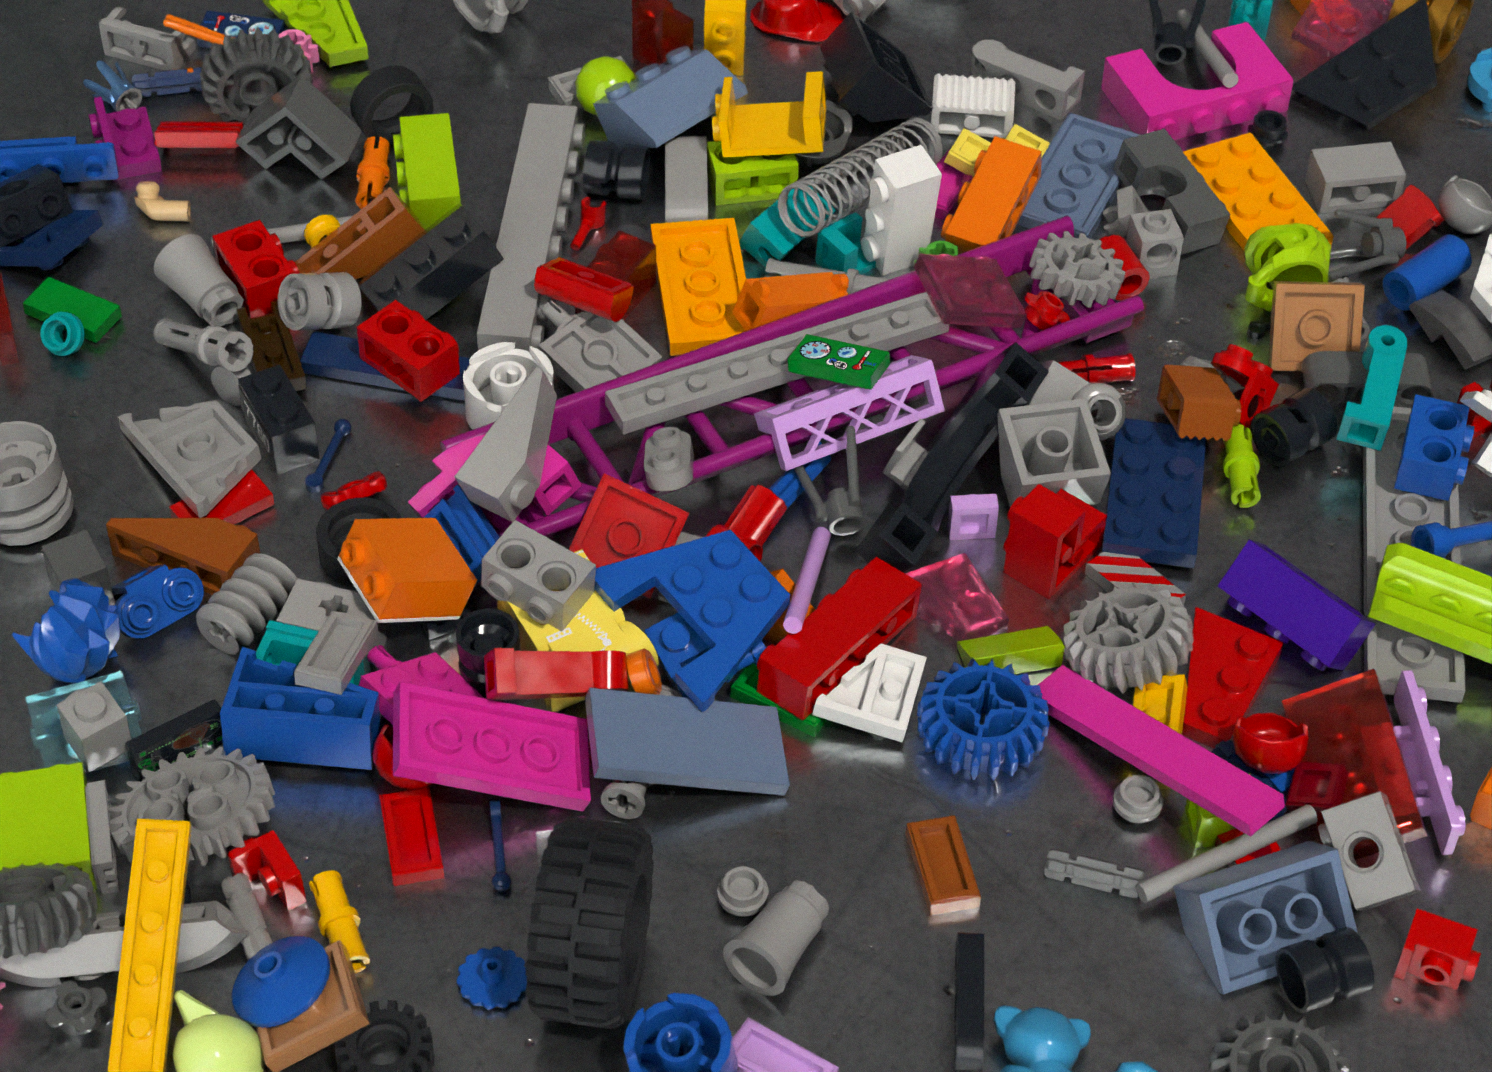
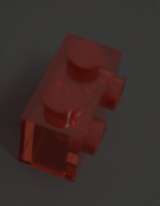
M619 230L607 244L604 243L600 246L595 258L587 267L631 283L634 286L630 305L622 320L629 316L656 284V245ZM575 307V314L584 312V310Z

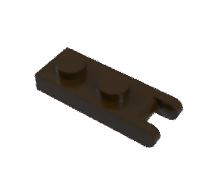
M278 300L270 302L272 314L249 319L245 307L236 309L241 332L246 334L253 344L251 363L254 372L256 373L280 364L296 391L307 389L305 374L290 330L282 321L278 310Z

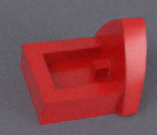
M1411 184L1403 190L1404 193L1376 217L1392 218L1393 227H1400L1404 231L1406 250L1433 226L1437 227L1444 221V218L1432 201Z

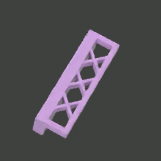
M910 355L891 362L872 390L835 383L754 413L758 430L772 435L780 468L788 471L846 449V432L844 436L837 439L824 433L832 416L838 413H843L852 418L849 426L855 428L856 444L917 422L920 418L924 419L943 412L945 409L932 359ZM924 382L929 404L916 409L904 404L911 387ZM897 392L895 398L891 397L889 394ZM882 398L891 403V406L884 420L874 424L864 417L872 401ZM854 407H857V410H856L855 413L852 412V411H850L849 409H852V408H854ZM900 409L905 411V413L898 415ZM818 421L815 428L809 425ZM861 424L866 426V428L858 430ZM798 428H803L812 433L804 451L791 456L785 433ZM821 439L827 441L824 444L818 445Z

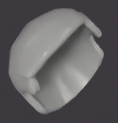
M1457 175L1452 176L1443 186L1438 197L1440 214L1452 228L1463 234L1475 235L1492 227L1491 196L1481 185L1468 179H1458Z

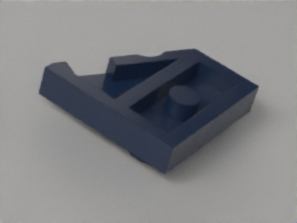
M73 210V213L22 237L21 243L13 247H1L0 266L39 267L41 270H48L59 266L64 261L63 257L73 249L88 243L90 240L89 236L103 226L98 210Z

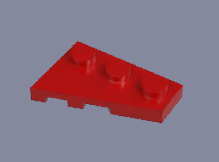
M1195 607L1192 624L1194 641L1192 643L1193 650L1189 653L1188 688L1182 735L1215 748L1216 744L1222 740L1233 741V732L1237 718L1239 716L1247 717L1281 655L1284 642Z

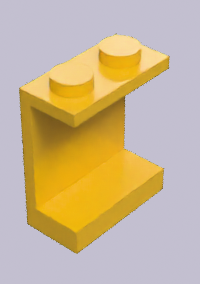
M823 71L806 72L804 101L736 105L732 77H724L722 94L715 95L716 116L712 117L714 142L721 141L723 158L823 152L827 110Z

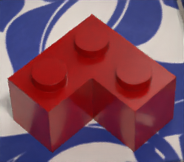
M1038 484L1026 497L1019 496L1008 511L1007 520L1010 521L1008 536L1003 545V551L1006 552L1003 573L1049 600L1102 546L1107 515L1063 489L1054 493Z

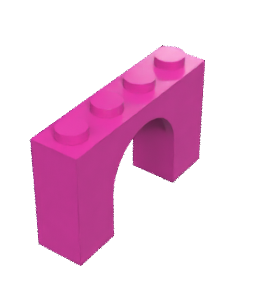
M1245 22L1213 30L1211 41L1238 76V82L1234 87L1227 88L1222 85L1214 89L1193 90L1177 86L1159 73L1142 49L1105 57L1101 89L1133 133L1143 135L1165 129L1173 140H1178L1254 120V116L1260 111L1272 110L1279 113L1288 111L1294 79L1251 25Z

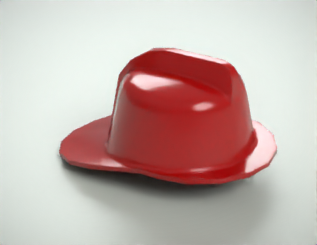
M761 0L753 7L750 16L754 27L762 32L784 35L810 42L825 41L844 20L836 8L820 0Z

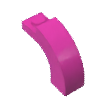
M486 434L462 441L432 460L440 474L431 482L424 484L418 493L408 501L418 518H424L442 499L448 500L455 494L453 488L458 484L455 475ZM547 445L540 486L535 491L532 500L546 516L550 515L582 487L569 462L549 445Z

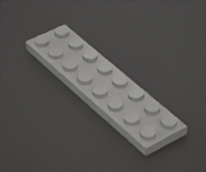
M1394 406L1390 426L1381 451L1363 447L1364 615L1376 623L1364 641V692L1394 695L1401 671L1412 670L1417 686L1424 688L1427 699L1462 703L1465 694L1464 653L1368 617L1387 545L1405 543L1412 546L1411 535L1414 528L1419 525L1437 522L1442 526H1447L1449 529L1460 527L1458 484L1454 483L1449 501L1394 489L1406 426L1411 412V408ZM1460 546L1454 547L1444 559L1461 565Z

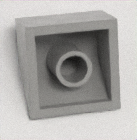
M1086 398L998 410L1001 479L1010 507L1019 496L1026 497L1038 484L1054 493L1063 489L1089 505L1100 504L1111 473Z

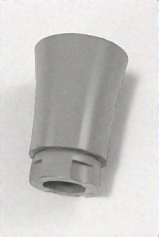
M196 234L180 236L172 240L160 251L154 263L155 276L174 290L201 319H205L211 326L216 325L220 327L232 324L237 319L236 309L242 308L244 299L238 293L236 285L214 259L201 236Z
M795 880L790 886H786L782 891L776 893L755 919L724 946L723 959L731 974L741 984L759 994L775 996L782 993L794 967L809 943L821 929V922L828 915L829 905L826 898L820 895L813 885L799 880Z

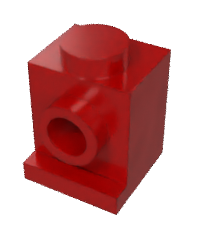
M1417 908L1394 977L1404 980L1407 972L1421 977L1430 984L1443 985L1454 990L1458 989L1461 979L1472 982L1481 956V952L1472 950L1478 929Z

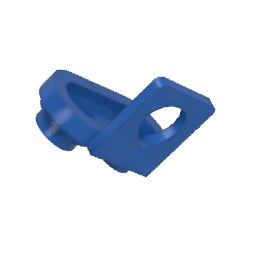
M166 564L150 566L111 587L113 595L124 594L115 603L119 613L120 632L129 638L135 639L151 636L192 613L199 607L204 595L203 584L196 573L186 568L168 569Z

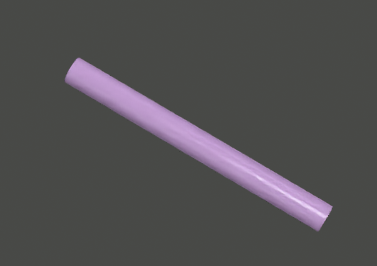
M817 527L812 533L783 622L784 629L792 634L800 632L803 627L831 538L830 531L825 527Z

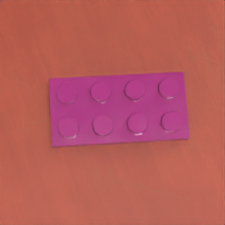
M400 681L393 692V776L583 812L591 801L587 719Z

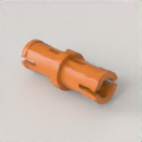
M375 136L369 137L364 143L363 161L358 164L356 176L359 186L355 202L360 209L368 204V199L373 201L383 193L384 186L389 181L390 169L387 166L391 146L388 140L383 137H379L377 149L374 148Z

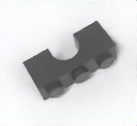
M1165 129L1124 139L1113 170L1126 187L1133 185L1139 196L1156 194L1166 198L1162 210H1172L1184 237L1181 255L1219 244L1231 214Z

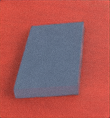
M1069 113L1041 158V177L1017 225L1030 229L1055 219L1069 216L1074 225V238H1078L1083 233L1086 234L1087 238L1091 239L1104 217L1103 211L1111 205L1117 190L1123 184L1113 170L1124 139L1139 136L1140 134Z
M589 688L585 704L594 778L785 796L790 786L777 707L714 701L702 713L690 698L598 688Z

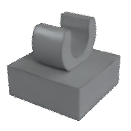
M1133 185L1117 190V205L1108 207L1103 211V215L1109 223L1104 226L1108 236L1119 235L1124 237L1127 235L1130 214L1149 212Z

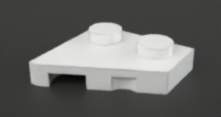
M880 643L866 655L864 663L852 667L842 676L837 687L827 695L822 693L816 699L812 715L903 742L927 657Z

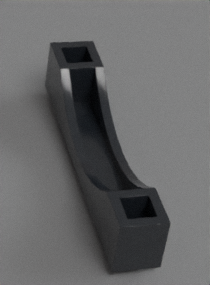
M1017 342L992 358L858 545L855 552L868 563L875 557H878L903 573L915 566L938 533L942 518L950 504V496L956 494L979 459L999 436L998 410L1025 406L1049 371Z

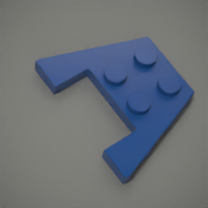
M732 530L596 568L594 590L613 611L620 609L652 587H656L709 646L710 650L675 672V682L702 713L712 705L719 689L725 682L729 683L739 670V664L752 647L756 648L790 604V594Z

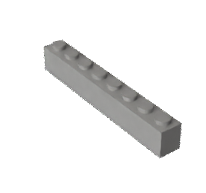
M528 103L496 245L497 250L504 259L494 266L490 272L477 330L478 350L495 343L513 342L516 349L529 351V346L538 349V345L544 341V326H541L540 322L548 321V318L541 313V310L547 302L550 303V298L535 291L534 280L538 266L561 257L562 236H558L559 232L566 233L568 208L564 207V205L572 204L574 181L570 179V176L578 175L579 151H576V148L583 149L585 125L578 124L577 107Z

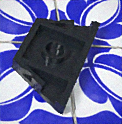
M1419 0L1295 82L1292 86L1295 95L1302 99L1306 97L1322 105L1324 110L1336 116H1345L1350 119L1351 123L1368 131L1436 87V69L1429 23V9L1426 0Z

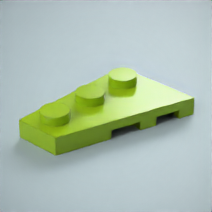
M262 0L280 20H284V23L290 29L300 30L306 35H311L312 44L318 45L319 57L329 67L369 59L368 46L349 0Z

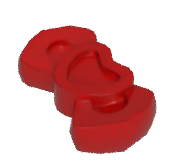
M377 471L365 476L363 479L348 482L340 486L337 491L322 493V506L325 510H329L333 505L347 499L369 497L384 491L387 488L386 477L381 471Z

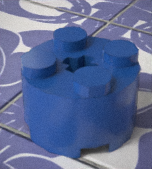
M669 994L667 995L668 1000L654 1004L645 1012L643 1007L638 1010L626 1028L623 1049L630 1072H737L738 1061L727 1021L719 1014V1010L713 1002L698 995Z

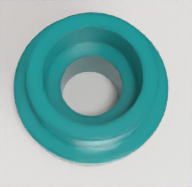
M54 313L44 321L41 327L40 336L42 343L55 355H72L83 344V324L72 313ZM65 327L67 329L66 341L63 339L62 335Z

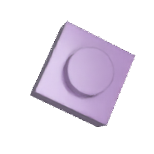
M997 494L950 496L947 523L949 540L995 538L999 511Z

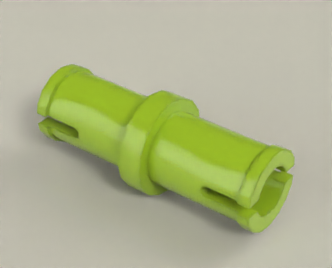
M1238 424L1237 427H1233L1231 438L1226 442L1224 441L1226 457L1223 460V470L1226 477L1230 480L1232 503L1236 505L1239 502V507L1248 508L1257 504L1261 498L1257 480L1260 462L1258 456L1253 452L1250 428L1247 427L1244 430V425Z

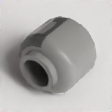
M1089 382V384L1081 387L1076 392L1072 400L1087 399L1100 441L1106 440L1116 435L1123 427L1126 418V404L1122 395L1113 386L1100 382Z

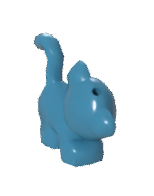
M1003 1005L999 1006L994 1014L993 1021L997 1034L1003 1039L1007 1058L1013 1063L1007 1064L1000 1072H1072L1071 1069L1078 1060L1079 1051L1088 1045L1091 1038L1089 1023L1081 1019H1068L1062 1013L1049 1008L1033 1007L1021 1011L1016 1007ZM1143 1061L1119 1063L1115 1072H1158Z

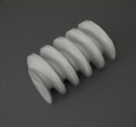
M260 553L248 556L243 566L234 571L231 579L226 580L222 584L220 591L215 592L210 597L208 604L201 606L198 610L196 623L201 634L217 649L227 654L236 655L239 652L238 644L243 646L250 645L254 639L253 633L262 632L266 626L265 620H273L277 614V608H283L297 577L284 563L272 556Z

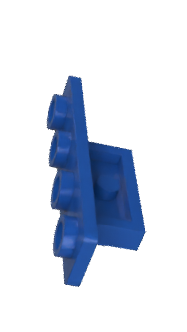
M76 136L0 141V182L37 164L59 174L62 183L115 180L119 177L115 148L111 142L77 144Z

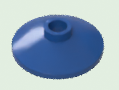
M305 936L282 938L259 950L243 966L233 985L232 1004L238 1016L251 1026L264 1028L284 1024L301 1015L318 999L329 979L330 959L326 950L318 941Z

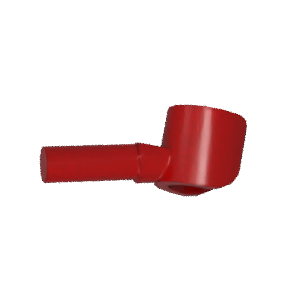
M590 197L582 199L580 226L570 244L572 250L579 251L588 233L592 229L604 226L606 201H603L599 207H590Z

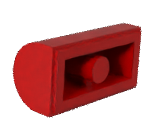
M561 257L538 266L534 280V287L537 293L613 322L621 320L627 312L634 286L631 283Z

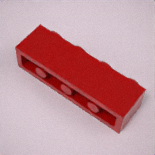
M875 557L863 569L858 568L854 570L846 583L834 594H827L821 600L817 609L804 620L800 632L796 634L788 632V635L778 644H771L762 652L757 662V669L759 670L757 692L803 721L813 712L816 699L822 693L825 695L830 693L840 684L841 678L852 667L864 663L866 655L880 643L886 645L916 618L922 583L878 557Z

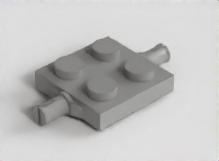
M551 299L550 303L547 302L541 310V313L558 328L552 336L538 345V349L549 358L553 371L575 392L662 361V356L622 319L618 322H613L586 311L569 315L554 299Z

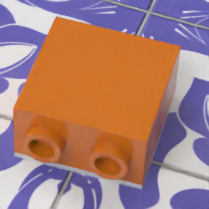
M436 518L355 519L337 558L378 623L459 620L477 582L476 577Z

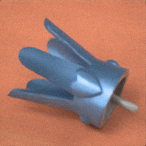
M98 61L97 68L112 88L109 90L90 79H85L83 84L96 93L92 96L102 97V100L109 103L116 112L123 109L138 108L142 102V92L129 83L119 63L116 62L115 65L123 80L104 61Z

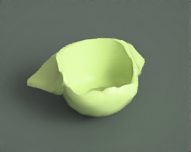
M183 990L175 991L174 999L185 1024L178 1031L174 1043L173 1061L176 1072H264V1057L258 1033L247 1022L233 1016L219 1014L215 1009L196 1000Z

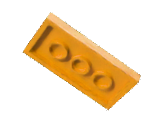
M1251 132L1183 151L1195 169L1202 174L1205 182L1218 199L1225 204L1228 212L1231 214L1226 229L1243 251L1249 236L1260 228L1292 223L1307 224L1315 227L1326 237L1332 247L1334 235Z
M735 218L650 224V237L670 356L681 355L745 332L732 313L746 279Z

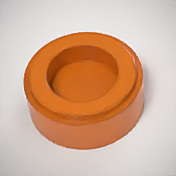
M645 648L628 653L626 655L627 670L635 692L660 695L662 683L652 654Z

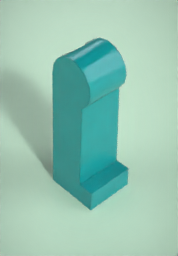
M1381 325L1371 330L1362 354V364L1367 371L1359 404L1347 401L1336 440L1381 451L1390 426L1407 349V338L1400 329L1390 325Z

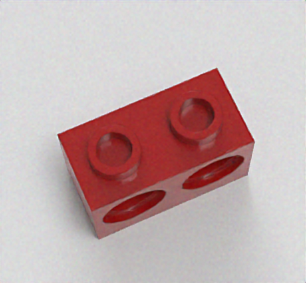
M261 220L213 235L215 259L224 273L236 285L238 293L243 297L242 307H245L248 317L255 318L270 314V302L278 300L279 287L283 279L289 274H300L294 260L290 259L287 261L278 236L275 233L269 234Z
M394 300L357 326L360 359L421 402L460 374L459 346L453 336L448 332H442L426 321L419 312L410 310L397 300Z

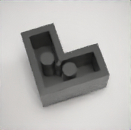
M301 75L251 111L235 142L265 169L291 152L320 179H323L347 163L362 130Z

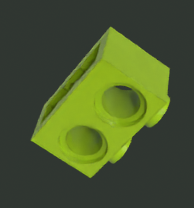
M721 141L707 142V177L715 206L778 199L783 188L798 181L799 165L795 154L723 158Z

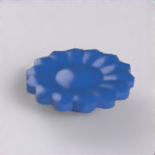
M498 946L490 950L481 948L476 954H469L466 957V963L458 967L457 986L461 988V996L469 999L473 1006H483L487 1010L495 1007L506 1008L510 1002L519 1001L521 993L526 991L525 960L521 957H516L513 950L504 951Z

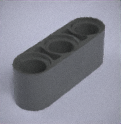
M1318 351L1309 354L1301 363L1304 389L1312 388L1319 391L1328 400L1334 411H1344L1347 401L1359 404L1367 371L1362 364L1363 352ZM1406 353L1394 406L1412 408L1415 394L1434 398V389L1426 358L1420 354Z

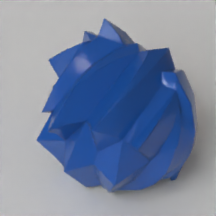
M70 578L61 583L59 592L49 591V596L53 600L54 606H50L48 611L41 616V623H34L31 636H24L15 632L11 635L44 674L57 681L82 684L86 678L101 672L106 666L108 658L118 656L114 647L120 638L119 613L116 605H109L108 596H105L103 587H93L84 581L81 582L77 578Z

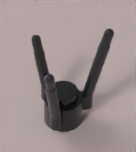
M1149 0L1153 22L1155 59L1163 64H1177L1185 59L1186 48L1195 46V33L1206 0H1197L1187 31H1184L1182 26L1176 22L1164 23L1158 0Z

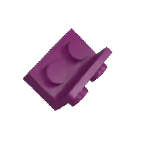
M102 97L93 98L96 113L88 114L94 139L102 138L101 140H96L95 143L111 142L114 144L119 169L118 179L161 172L160 157L157 146H155V139L146 106L106 113Z

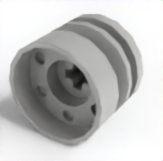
M31 422L0 423V543L8 546L29 545L47 539L62 529L72 515L74 499L53 435L41 425Z

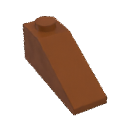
M389 187L296 260L295 263L300 274L347 272L354 279H358L371 273L422 233L425 228L396 192Z
M111 518L106 523L113 556L143 568L166 564L168 569H189L200 578L204 592L211 595L220 591L222 584L226 580L231 579L234 571L243 566L248 556L260 553L257 533L252 532L243 525H234L219 518Z

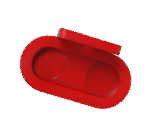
M1229 344L1226 350L1215 352L1211 365L1234 383L1245 388L1239 400L1241 404L1239 424L1244 425L1245 429L1248 427L1251 430L1252 418L1269 408L1279 384L1271 377L1273 372L1271 367L1252 360L1254 354L1240 346ZM1255 395H1258L1257 409L1254 415L1249 418L1248 407L1250 401Z

